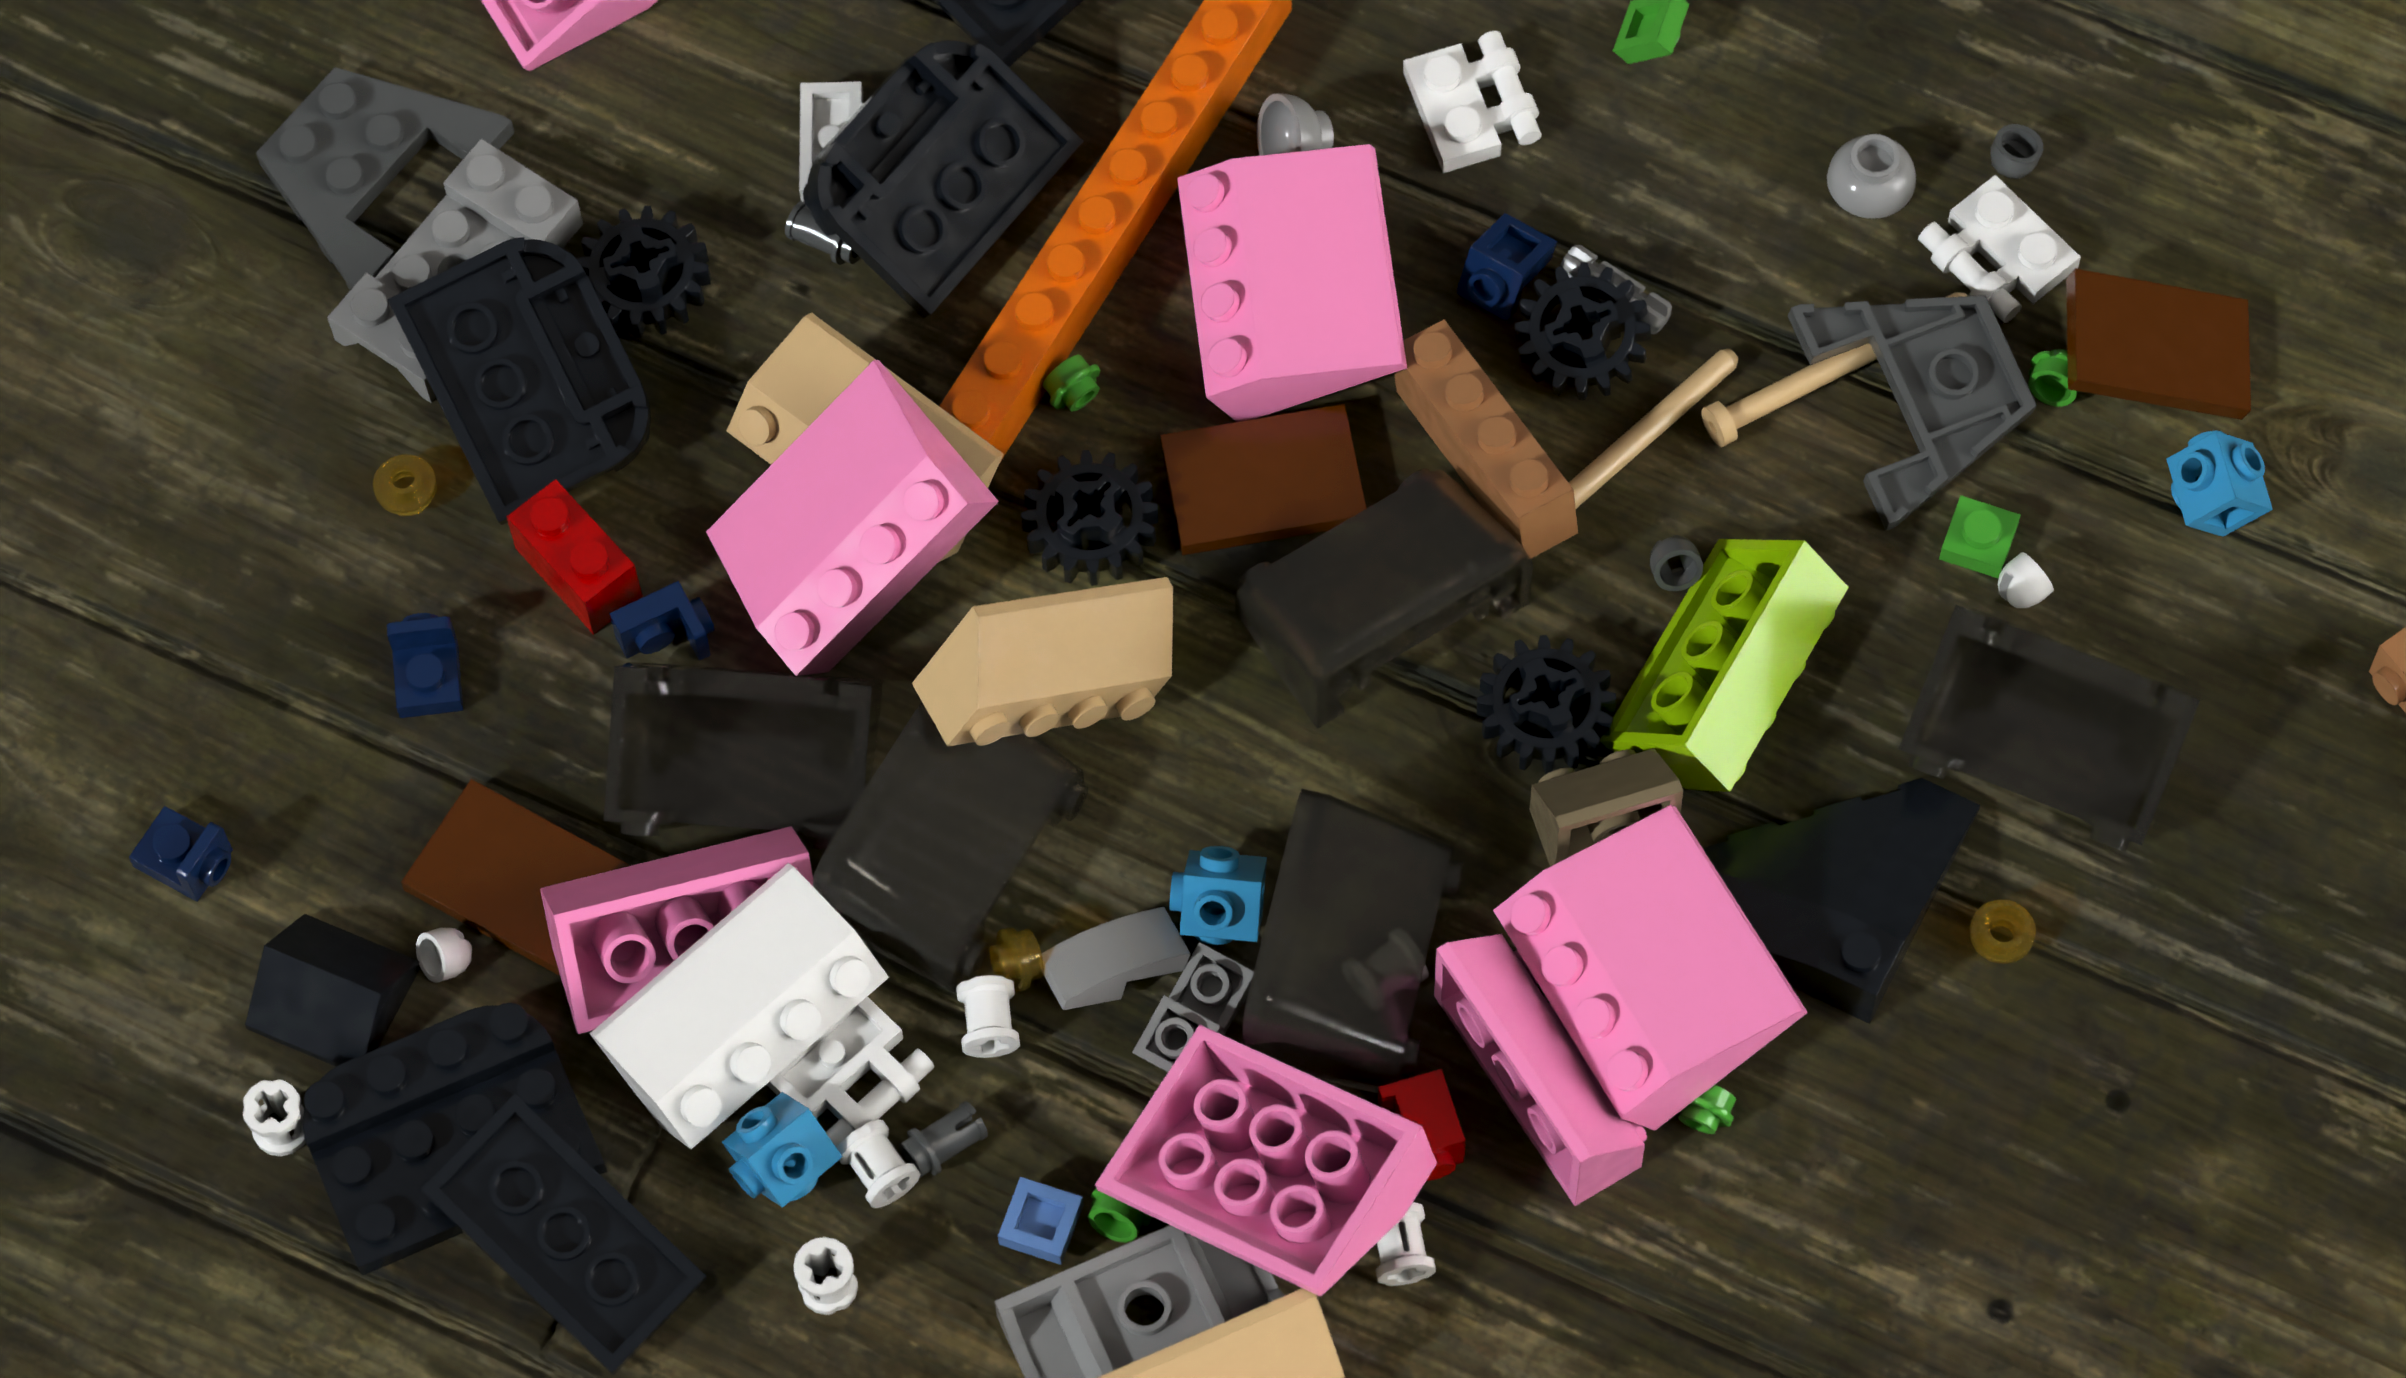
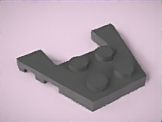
M334 67L256 154L263 170L299 220H302L317 240L319 248L329 262L334 264L345 279L347 287L351 290L366 272L375 278L395 255L391 248L358 227L354 222L428 140L433 139L463 160L480 139H483L499 150L515 132L512 121L503 115Z
M1985 295L1906 299L1904 304L1870 305L1868 301L1845 302L1843 307L1814 308V304H1799L1790 308L1788 314L1789 321L1810 365L1866 344L1871 345L1920 451L1919 454L1866 473L1863 483L1885 531L1895 528L2033 414L2037 406Z

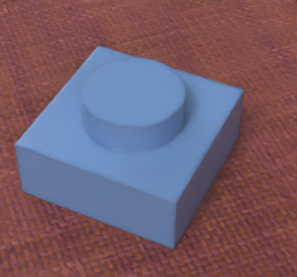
M1020 1177L998 1234L999 1245L1062 1265L1083 1208V1197Z

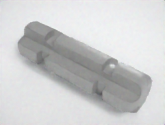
M1574 245L1564 256L1560 264L1567 272L1569 278L1578 276L1581 262L1588 263L1591 277L1599 278L1601 272L1607 266L1613 268L1614 286L1617 287L1627 280H1631L1634 283L1635 293L1629 302L1636 300H1645L1648 314L1636 322L1650 324L1651 334H1657L1664 327L1671 316L1672 306L1670 302L1654 292H1651L1649 295L1643 293L1646 288L1644 285L1606 261L1600 264L1595 261L1598 257L1596 254L1582 245ZM1593 296L1602 303L1607 302L1600 297Z

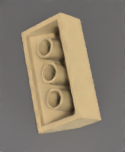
M813 313L807 314L747 382L727 432L772 465L866 367L876 359ZM886 368L988 488L1004 454ZM966 535L939 562L958 553Z
M1168 577L973 606L912 682V685L947 747L976 742L977 745L983 746L991 744L1002 737L1024 733L1027 737H1035L1050 729L1073 725L1076 729H1082L1095 724L1099 720L1121 717L1126 721L1133 720L1142 716L1154 706L1156 702L1154 697L1172 677L1173 586Z
M1302 1288L1097 1378H1345L1317 1295Z

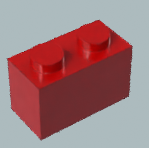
M556 479L506 516L515 549L593 635L611 622L609 613L643 597L633 562Z

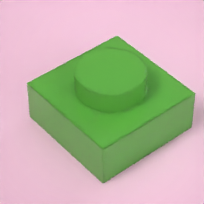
M1685 0L1630 1L1613 52L1627 64L1671 55L1679 41L1680 30L1689 3Z
M1960 495L1941 548L1939 560L1999 578L2018 528L2021 514Z

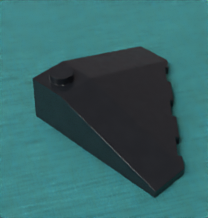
M1919 778L1899 784L1897 791L1862 801L1859 796L1812 810V816L1776 826L1774 822L1730 834L1726 836L1725 842L1705 847L1703 850L1791 987L1870 1024L1980 809V805L1926 779Z

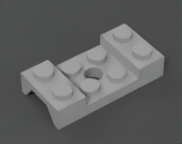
M483 139L479 140L443 182L446 196L379 274L374 278L366 272L327 317L334 339L343 346L359 343L397 368L420 396L430 403L434 401L436 396L387 299L507 240L524 237L525 239L550 242L563 248L583 225L577 199Z
M1169 1225L994 1302L998 1321L1024 1378H1097L1285 1296V1294L1278 1288L1272 1273ZM1142 1295L1157 1298L1164 1306L1163 1315L1157 1322L1151 1325L1135 1324L1125 1313L1128 1304L1134 1298Z

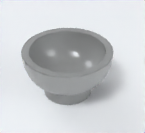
M1272 94L1264 101L1257 122V144L1260 156L1333 148V127L1329 116L1324 111H1314L1306 101L1290 94Z
M1880 134L1862 135L1849 140L1837 150L1828 168L1827 185L1833 199L1845 211L1862 218H1884L1897 213L1908 204L1915 190L1916 172L1910 155L1898 142Z

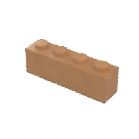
M1445 319L1403 340L1407 369L1394 373L1397 393L1523 562L1578 534L1574 489Z

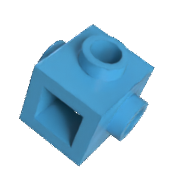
M2207 431L2194 436L2189 440L2188 447L2166 458L2173 480L2171 493L2175 503L2181 509L2185 525L2224 537L2273 510L2263 478L2265 465L2260 453L2252 442L2224 434L2222 431Z
M1209 846L1201 851L1189 850L1184 873L1173 872L1170 890V911H1181L1180 935L1195 936L1198 941L1211 945H1223L1230 943L1232 940L1258 942L1263 917L1267 857L1239 855L1237 850L1225 846Z
M784 1092L778 1094L767 1105L757 1107L745 1114L738 1122L736 1131L722 1141L736 1161L729 1168V1171L742 1189L754 1199L759 1194H763L782 1208L788 1202L800 1199L808 1194L817 1184L818 1177L843 1157L809 1108Z

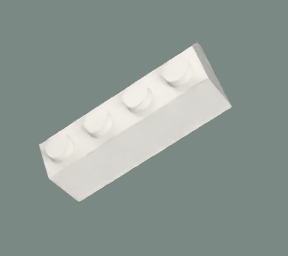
M788 863L595 1028L590 1035L660 1127L692 1149L886 981L889 976L852 926L794 866Z

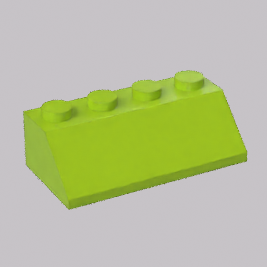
M1718 539L1703 565V573L1700 579L1689 588L1615 713L1610 736L1602 735L1600 742L1613 752L1632 749L1636 753H1640L1654 748L1678 777L1682 787L1685 789L1730 792L1734 784L1744 774L1748 760L1765 731L1773 724L1777 710L1794 681L1803 672L1806 660L1824 629L1832 622L1835 610L1849 587L1805 540Z

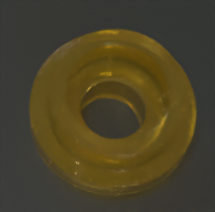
M405 454L388 459L378 468L373 480V489L377 501L384 509L401 516H411L423 511L432 501L436 493L437 481L434 471L428 462L418 456ZM400 478H415L414 482L407 488H397L394 486V482Z
M1994 900L1984 904L1976 911L1970 925V940L1973 947L1982 957L1994 963L2008 964L2022 959L2031 950L2036 936L2035 923L2030 913L2023 906L2011 900ZM1997 926H2004L2012 932L2014 938L2007 942H2001L1993 938L1990 930Z
M1012 927L1000 929L997 932L996 944L990 947L989 952L994 974L1013 980L1015 992L1027 990L1030 988L1031 981L1041 979L1044 973L1043 958L1038 942L1029 929L1016 931Z

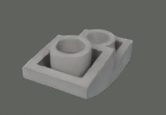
M1159 907L1120 917L1081 932L1041 953L1037 964L1061 1008L1068 1010L1120 1000L1128 981L1181 972L1188 963L1190 952L1166 909Z
M1199 942L1170 996H1163L1132 1053L1169 1072L1199 1024L1225 1035L1259 976L1249 968Z

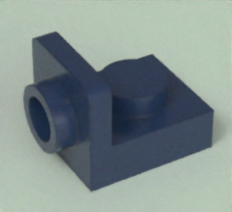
M1504 213L1470 247L1457 287V294L1502 320H1508L1516 311L1523 288L1551 261L1557 241Z
M679 581L609 613L616 640L626 659L640 652L642 654L658 652L667 647L674 640L675 636L682 632L685 633L699 661L711 656L707 634L715 631L713 622L700 597L698 596L689 601Z
M417 613L405 617L401 622L387 624V637L393 655L396 708L399 717L407 718L463 711L458 641L450 617H438L430 613Z
M164 806L130 854L129 859L134 868L198 902L208 886H216L225 876L231 863V852L233 849L221 826L210 822L205 828Z

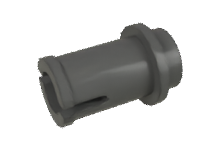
M798 202L794 206L785 226V236L788 239L797 240L830 254L831 261L838 265H842L845 262L854 264L860 259L836 233L826 236L813 218L811 210L804 202Z
M964 1101L959 1104L958 1108L923 1130L919 1131L916 1128H912L907 1131L908 1139L900 1143V1150L906 1162L916 1166L921 1174L920 1177L928 1172L935 1176L942 1172V1163L977 1141L987 1138L986 1126L980 1117L957 1131L962 1126L973 1120L971 1116L977 1112L969 1102Z

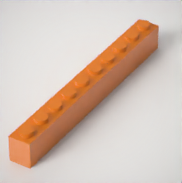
M1204 0L945 396L939 407L1004 454L1003 457L1045 394L1046 390L1042 386L1044 380L1059 364L1068 358L1177 189V178L1186 175L1290 14L1292 0Z

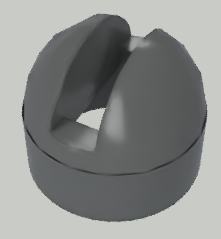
M2019 124L2006 125L1997 132L1991 146V164L2000 175L2010 179H2020L2031 173L2037 166L2043 152V142L2040 136L2027 126Z
M1673 535V537L1666 538L1663 541L1659 540L1650 551V569L1656 583L1665 590L1682 591L1688 589L1700 579L1703 573V562L1696 546L1685 537ZM1678 555L1682 566L1671 570L1668 559Z

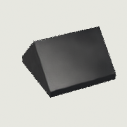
M303 914L264 945L245 1026L252 1032L333 1066H338L379 1048L420 970V961L317 918Z

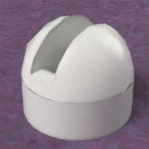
M2021 552L2008 562L1999 574L1997 583L1999 594L2015 608H2029L2039 604L2054 591L2053 585L2044 571L2024 552Z
M437 928L419 935L416 942V955L424 975L430 981L439 983L454 978L466 970L472 961V945L464 939V934L456 928Z

